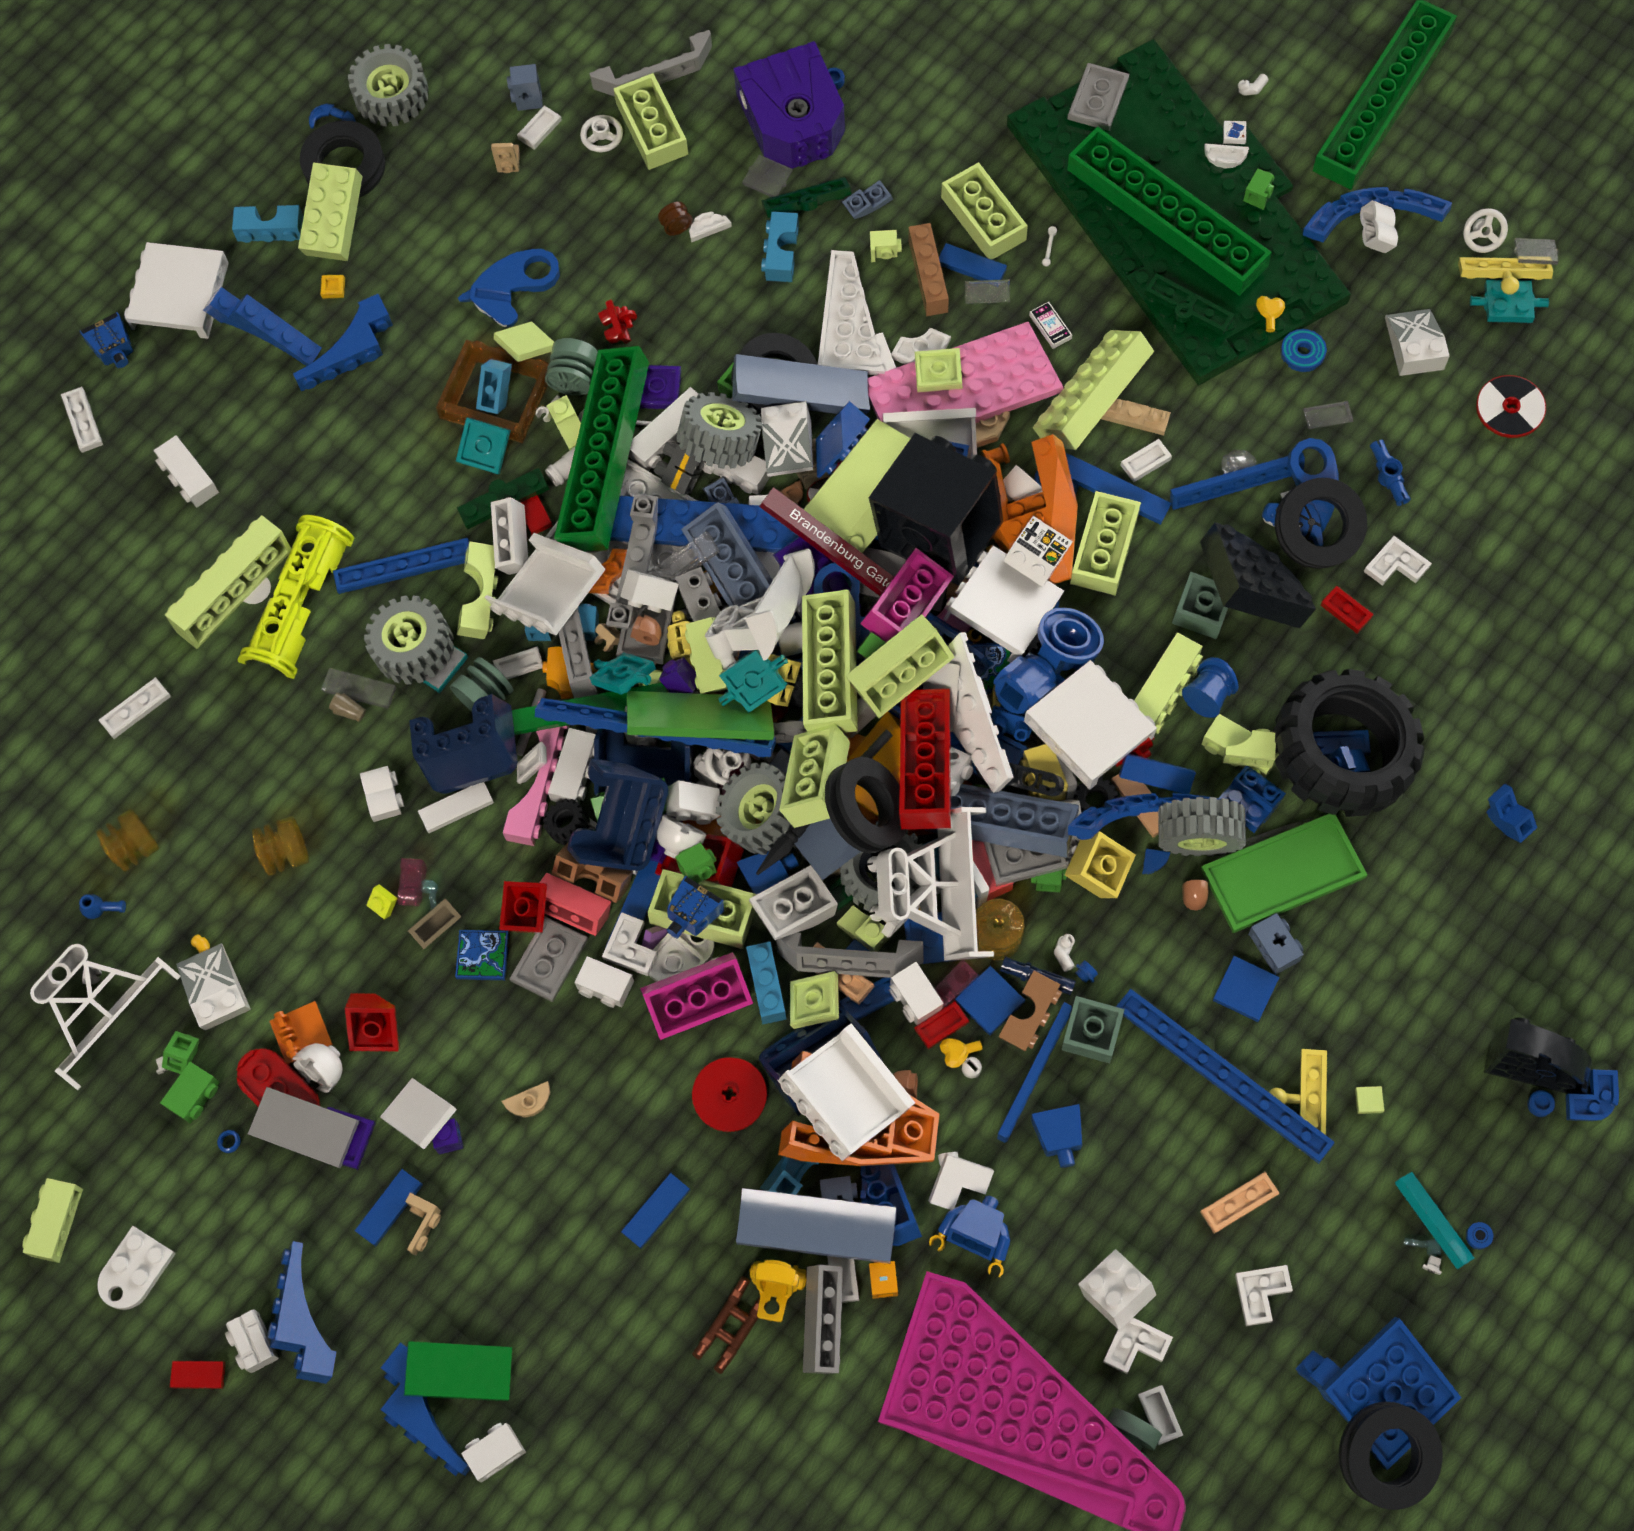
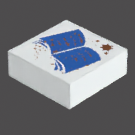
M1224 121L1223 144H1245L1246 121Z

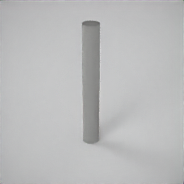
M537 689L531 706H537L538 701L545 697V690ZM532 732L520 735L516 746L517 755L523 756Z

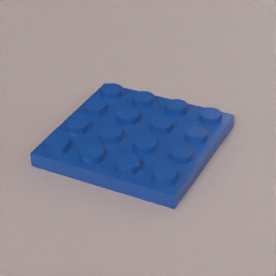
M1394 1317L1320 1388L1347 1423L1360 1410L1371 1404L1395 1402L1420 1412L1434 1425L1462 1398L1401 1319ZM1390 1429L1380 1434L1374 1441L1370 1452L1380 1465L1388 1470L1411 1448L1408 1436L1401 1429Z

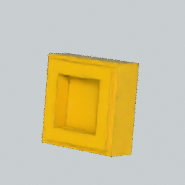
M322 275L321 297L344 298V275Z

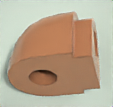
M646 614L644 617L638 615L630 637L646 645L656 646L659 644L662 634L660 624L657 620Z
M1190 880L1183 884V902L1187 908L1196 911L1205 907L1208 900L1207 881Z
M911 1070L893 1073V1076L906 1092L912 1097L917 1098V1073H911Z

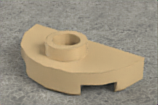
M547 1081L507 1098L502 1103L514 1115L525 1118L535 1116L545 1108L544 1106L548 1102L551 1093L549 1082Z

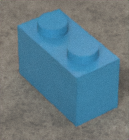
M490 359L481 365L476 409L498 414L506 408L512 364Z

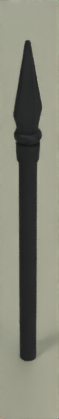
M885 730L861 757L872 759L893 735L888 730ZM810 824L796 828L792 827L791 831H787L784 837L776 840L757 870L756 875L761 874L790 853L793 844L798 842V838L803 835Z

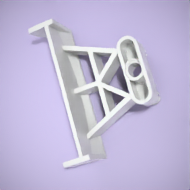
M810 549L784 555L785 562L762 597L739 607L738 605L729 606L719 612L706 632L705 638L714 657L720 660L724 670L736 662L732 654L734 651H739L740 654V651L759 650L763 660H767L773 652L775 645L802 602V596L806 595L812 586L815 576V563Z
M960 807L952 809L951 828L938 829L937 839L908 854L902 848H893L880 852L878 856L870 857L867 863L873 864L868 865V869L871 872H877L878 905L870 909V912H875V914L870 915L871 919L876 922L881 920L894 922L909 918L943 935L944 961L994 957V951H978L971 816L986 813V808ZM936 847L939 848L940 882H936L934 848ZM918 857V864L913 859ZM909 877L920 885L911 896ZM892 881L895 884V889L892 887ZM936 889H941L942 921L938 920ZM919 904H920L921 911L918 910V909H916V907H917Z
M74 944L63 952L31 988L30 995L36 1003H50L72 1049V1052L57 1067L55 1072L75 1089L79 1090L81 1086L67 1072L162 968L176 980L181 977L159 957L154 960L141 976L86 961L88 958L87 949L80 944ZM83 965L88 998H53ZM56 967H63L67 971V976L64 980L56 981L53 979L52 971ZM89 967L109 972L110 974L92 992ZM115 974L136 980L109 1011L105 1010L93 999ZM56 1003H82V1005L64 1022ZM91 1003L105 1016L76 1047L67 1027Z

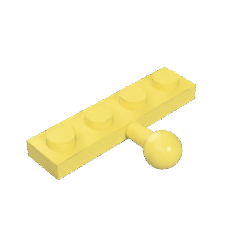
M1460 257L1458 263L1461 277L1468 279L1503 278L1501 290L1508 295L1518 291V279L1542 280L1552 279L1553 276L1550 259Z
M1301 1049L1300 1094H1289L1281 1088H1273L1269 1091L1270 1094L1284 1104H1300L1299 1115L1325 1135L1327 1050Z

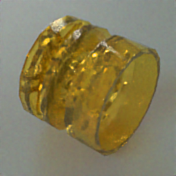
M131 808L117 817L121 828L118 830L111 823L106 824L111 835L108 836L102 828L96 831L101 843L100 845L107 856L125 873L130 870V866L125 859L129 858L134 865L139 864L135 855L137 851L148 858L160 850L148 829Z
M293 816L278 820V832L274 833L269 824L264 825L265 836L259 827L252 829L256 856L268 876L276 874L274 863L280 873L285 871V859H288L293 868L309 863L304 839Z
M991 899L983 903L976 910L978 951H994V957H987L992 960H1004L1005 956L1010 957L1020 948L1024 932V917L1016 905L1004 899ZM994 923L997 925L1003 924L1002 929L1000 927L994 928Z

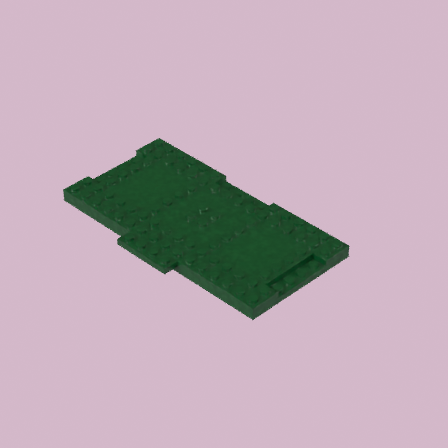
M1154 39L1118 57L1117 63L1108 67L1109 69L1129 74V80L1110 131L1102 130L1272 252L1267 269L1241 296L1067 170L1069 154L1096 128L1068 120V114L1080 83L1049 99L1043 96L1007 115V127L1198 386L1283 340L1290 332L1303 329L1348 304L1351 293L1306 236H1303L1301 228L1277 199L1292 191L1293 184L1247 125L1245 144H1223L1222 126ZM1205 144L1249 147L1246 159L1240 165L1234 168H1221L1209 162L1205 156L1204 146ZM1257 169L1268 171L1274 175L1272 185L1275 187L1270 198H1267L1264 210L1243 201L1246 188ZM1157 273L1235 314L1234 320L1222 336L1192 319L1186 323L1178 322L1174 317L1175 310L1144 295L1145 288L1154 275ZM1261 296H1267L1270 299L1275 297L1281 298L1285 303L1283 313L1275 319V331L1271 333L1266 332V318L1260 314L1256 306L1257 299Z

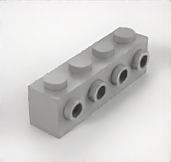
M699 567L675 577V582L679 584V592L692 622L717 617L720 612L718 607L722 606L717 593L712 594L709 586L713 585L708 572L703 573L702 568ZM737 651L732 653L734 658L738 656Z
M815 1265L807 1267L803 1373H839L843 1267Z

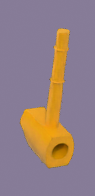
M549 647L547 661H543L542 667L543 673H547V686L557 690L561 695V699L573 698V693L569 684L562 647ZM590 662L592 673L594 674L598 670L594 668V663Z

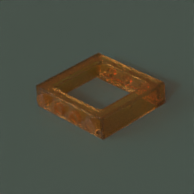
M466 340L436 406L439 418L460 425H465L466 418L511 430L509 439L523 443L548 386L545 382L548 363L542 359L534 360L531 358L517 362L503 348H493L486 346L480 341ZM490 359L512 364L511 372L536 379L534 388L518 423L458 406V402L476 363H486Z

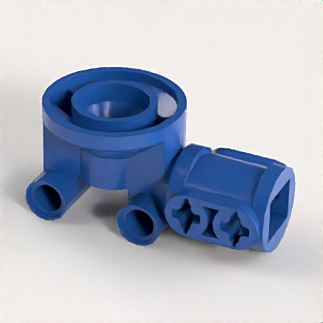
M1055 608L1043 615L1037 630L1038 638L1042 644L1038 655L1036 656L1030 652L1025 657H1017L1002 669L994 679L993 684L995 685L996 697L1006 710L1015 714L1024 713L1065 681L1059 675L1061 671L1072 668L1077 671L1090 660L1093 663L1095 662V658L1103 647L1104 637L1100 627L1091 617L1071 608Z

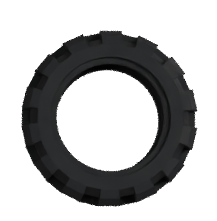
M1346 669L1338 676L1336 670L1314 675L1310 681L1302 682L1290 694L1275 718L1276 726L1272 730L1275 733V753H1279L1275 763L1282 779L1289 778L1294 784L1291 791L1303 802L1309 798L1318 804L1317 810L1331 815H1336L1339 810L1345 811V817L1367 816L1371 811H1382L1394 804L1413 783L1415 775L1421 769L1425 754L1424 746L1420 745L1424 741L1420 719H1413L1411 713L1414 711V707L1404 694L1397 696L1390 690L1393 684L1379 676L1375 677L1374 680L1366 678L1365 671ZM1339 714L1351 717L1364 724L1379 742L1383 756L1382 768L1372 772H1353L1331 762L1316 744L1312 731V720L1323 715Z

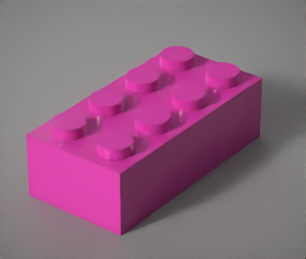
M915 548L860 624L887 643L921 614L926 617L954 576L919 549Z
M733 952L640 988L660 1040L753 1004Z

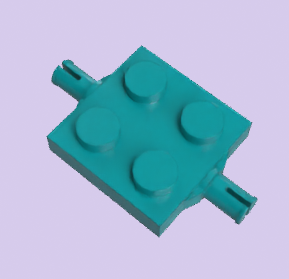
M1486 280L1484 297L1471 296L1470 306H1483L1487 312V322L1533 323L1535 318L1534 307L1548 308L1549 298H1535L1532 291V281L1518 280V291L1508 295L1501 290L1502 280Z
M752 650L719 674V677L728 689L727 693L718 698L721 705L725 706L735 699L749 713L785 689L787 683L777 669L788 663L787 658L784 659L785 656L782 654L771 662L769 659L763 660L759 650Z
M623 652L609 662L597 659L594 662V668L598 671L589 678L592 685L622 695L630 691L631 687L637 683L650 684L651 676L649 674L656 670L651 660Z

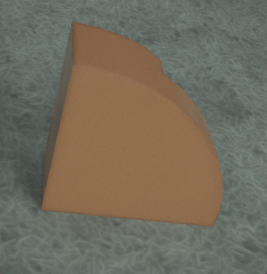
M800 480L780 491L798 506L801 504L803 487Z

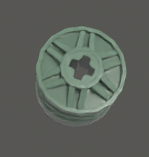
M573 338L556 340L553 343L550 355L551 362L548 363L545 382L552 389L563 394L576 396L587 394L598 351L592 345L582 340Z
M480 657L473 662L474 666L470 665L467 668L472 679L461 674L449 686L454 695L471 712L473 704L481 697L493 694L504 701V694L509 696L514 691L502 672Z
M1113 1407L1107 1418L1140 1452L1142 1448L1154 1451L1162 1436L1160 1431L1147 1422L1118 1408Z

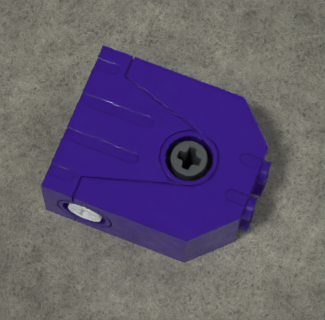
M815 41L750 62L744 66L733 68L736 95L764 159L793 169L833 155L845 132L844 104Z

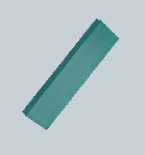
M1413 1172L1397 1180L1395 1185L1456 1269L1472 1261L1474 1256Z

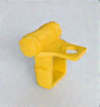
M779 1260L754 1262L750 1268V1278L760 1293L757 1318L782 1322L787 1300L793 1292L803 1290L806 1286V1270L799 1269L797 1265L792 1267L788 1263ZM771 1297L777 1298L776 1302L779 1304V1311L775 1314H768L764 1309L765 1304L771 1300Z

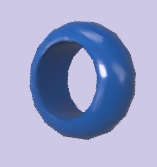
M232 1130L224 1131L219 1135L217 1145L222 1152L232 1153L240 1146V1136ZM233 1135L235 1137L234 1145L230 1148H224V1138Z

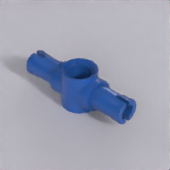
M1379 440V444L1377 441L1370 444V449H1372L1377 460L1376 466L1379 470L1378 481L1381 485L1390 489L1397 506H1401V502H1403V505L1407 504L1411 498L1403 485L1404 479L1401 475L1403 467L1401 462L1390 456L1384 440ZM1386 471H1391V472H1393L1394 474H1393V475L1388 474Z

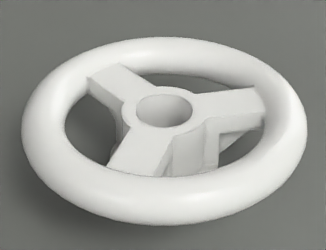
M597 115L588 119L583 124L580 132L581 141L591 151L607 152L620 144L623 137V128L614 117ZM609 123L615 126L617 135L610 132ZM592 125L593 134L587 138V131ZM604 139L612 141L610 144L604 146H597L593 144L598 140Z
M1489 208L1481 209L1472 214L1466 221L1463 230L1464 240L1473 251L1479 253L1491 252L1504 242L1508 232V224L1504 215L1499 211ZM1493 217L1497 218L1501 225L1499 237L1493 233ZM1487 227V230L1482 233V229ZM1478 237H1488L1493 243L1488 246H1479L1472 240Z
M708 748L705 755L707 773L715 782L721 785H725V783L730 785L733 782L729 779L730 771L739 768L742 762H744L745 767L751 768L749 753L742 752L740 755L731 751L724 753L719 748ZM713 754L721 760V766L723 767L721 776L715 772L712 766ZM727 758L732 760V765L727 763Z

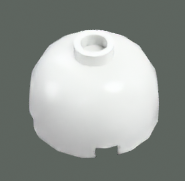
M663 815L657 830V840L665 848L664 854L675 858V856L679 855V852L693 847L700 842L703 844L706 837L703 831L688 823L686 825L679 822L680 820L674 817Z
M314 1043L305 1046L292 1059L296 1060L293 1064L299 1074L308 1083H310L311 1079L317 1082L320 1086L316 1089L321 1092H329L341 1078L343 1068L342 1062L339 1059L340 1053L331 1045L327 1047L324 1044Z

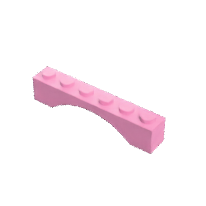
M570 725L536 731L539 741L543 742L546 746L547 763L539 769L535 782L526 796L508 811L503 830L506 841L534 846L536 839L540 838L542 832L541 818L546 816L545 813L548 809V803H546L548 791L559 760L557 759L559 750L562 751L565 737H563L564 731L569 729Z

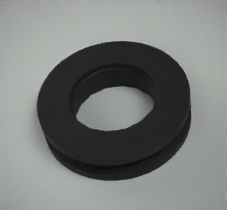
M354 121L330 122L313 131L305 140L300 152V166L308 185L310 183L313 163L322 164L324 158L331 151L339 147L349 146L357 148L364 155L361 165L357 168L358 172L363 176L359 198L372 191L380 182L385 170L384 153L375 133L365 125Z
M767 333L757 336L749 341L739 353V355L762 358L774 357L784 361L817 365L814 356L803 343L781 333ZM733 364L732 372H731L732 387H733V370H734V364ZM748 403V408L753 407L756 410V415H760V417L761 408L771 407V405Z
M1314 478L1294 487L1283 497L1275 515V533L1281 548L1293 561L1309 568H1329L1348 560L1359 550L1367 532V514L1362 500L1351 487L1332 478ZM1314 500L1327 501L1334 505L1340 512L1343 521L1339 539L1327 547L1316 546L1308 542L1302 535L1299 527V516L1303 507Z
M858 757L835 768L830 773L825 785L826 808L835 829L849 845L861 852L876 853L898 843L905 835L907 829L901 830L899 816L900 785L886 767L871 758ZM856 784L869 792L875 801L878 810L877 826L871 824L858 808L855 798Z
M1395 1402L1374 1403L1354 1415L1343 1431L1339 1444V1465L1343 1478L1356 1495L1380 1508L1399 1510L1417 1504L1433 1489L1441 1472L1443 1452L1439 1435L1433 1424L1423 1414ZM1390 1429H1401L1408 1436L1411 1444L1410 1463L1406 1471L1399 1478L1391 1482H1381L1373 1475L1369 1465L1372 1445L1381 1433Z

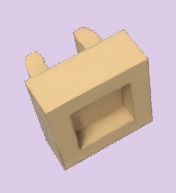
M599 623L595 629L598 636L595 638L594 643L601 644L605 640L606 646L603 651L609 652L613 649L614 645H618L621 632L615 627L606 626V623Z

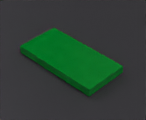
M408 1341L404 1396L509 1401L512 1347Z

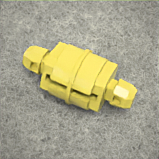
M676 611L672 615L673 625L667 627V646L670 656L674 661L684 657L695 670L690 661V654L692 653L690 644L685 637L686 624L690 622L687 621L683 611Z

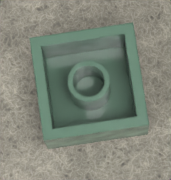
M1190 572L1172 624L1217 639L1228 608L1223 606L1213 579Z
M1076 996L1062 1050L1110 1064L1125 1009Z

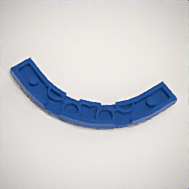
M1388 187L1356 190L1341 195L1337 201L1328 202L1323 205L1305 226L1303 236L1323 243L1336 225L1347 217L1359 213L1361 207L1372 200L1389 206L1392 209L1418 213L1440 222L1444 220L1451 210L1452 202L1410 189H1404V192L1389 191Z
M1155 793L1108 800L1105 801L1104 807L1096 809V807L1092 806L1078 815L1068 825V835L1077 836L1081 840L1092 839L1102 827L1119 818L1138 816L1140 813L1158 812L1160 806H1163L1166 802L1172 803L1173 800L1183 801V798L1196 799V797L1209 799L1210 797L1173 793V797L1159 798Z

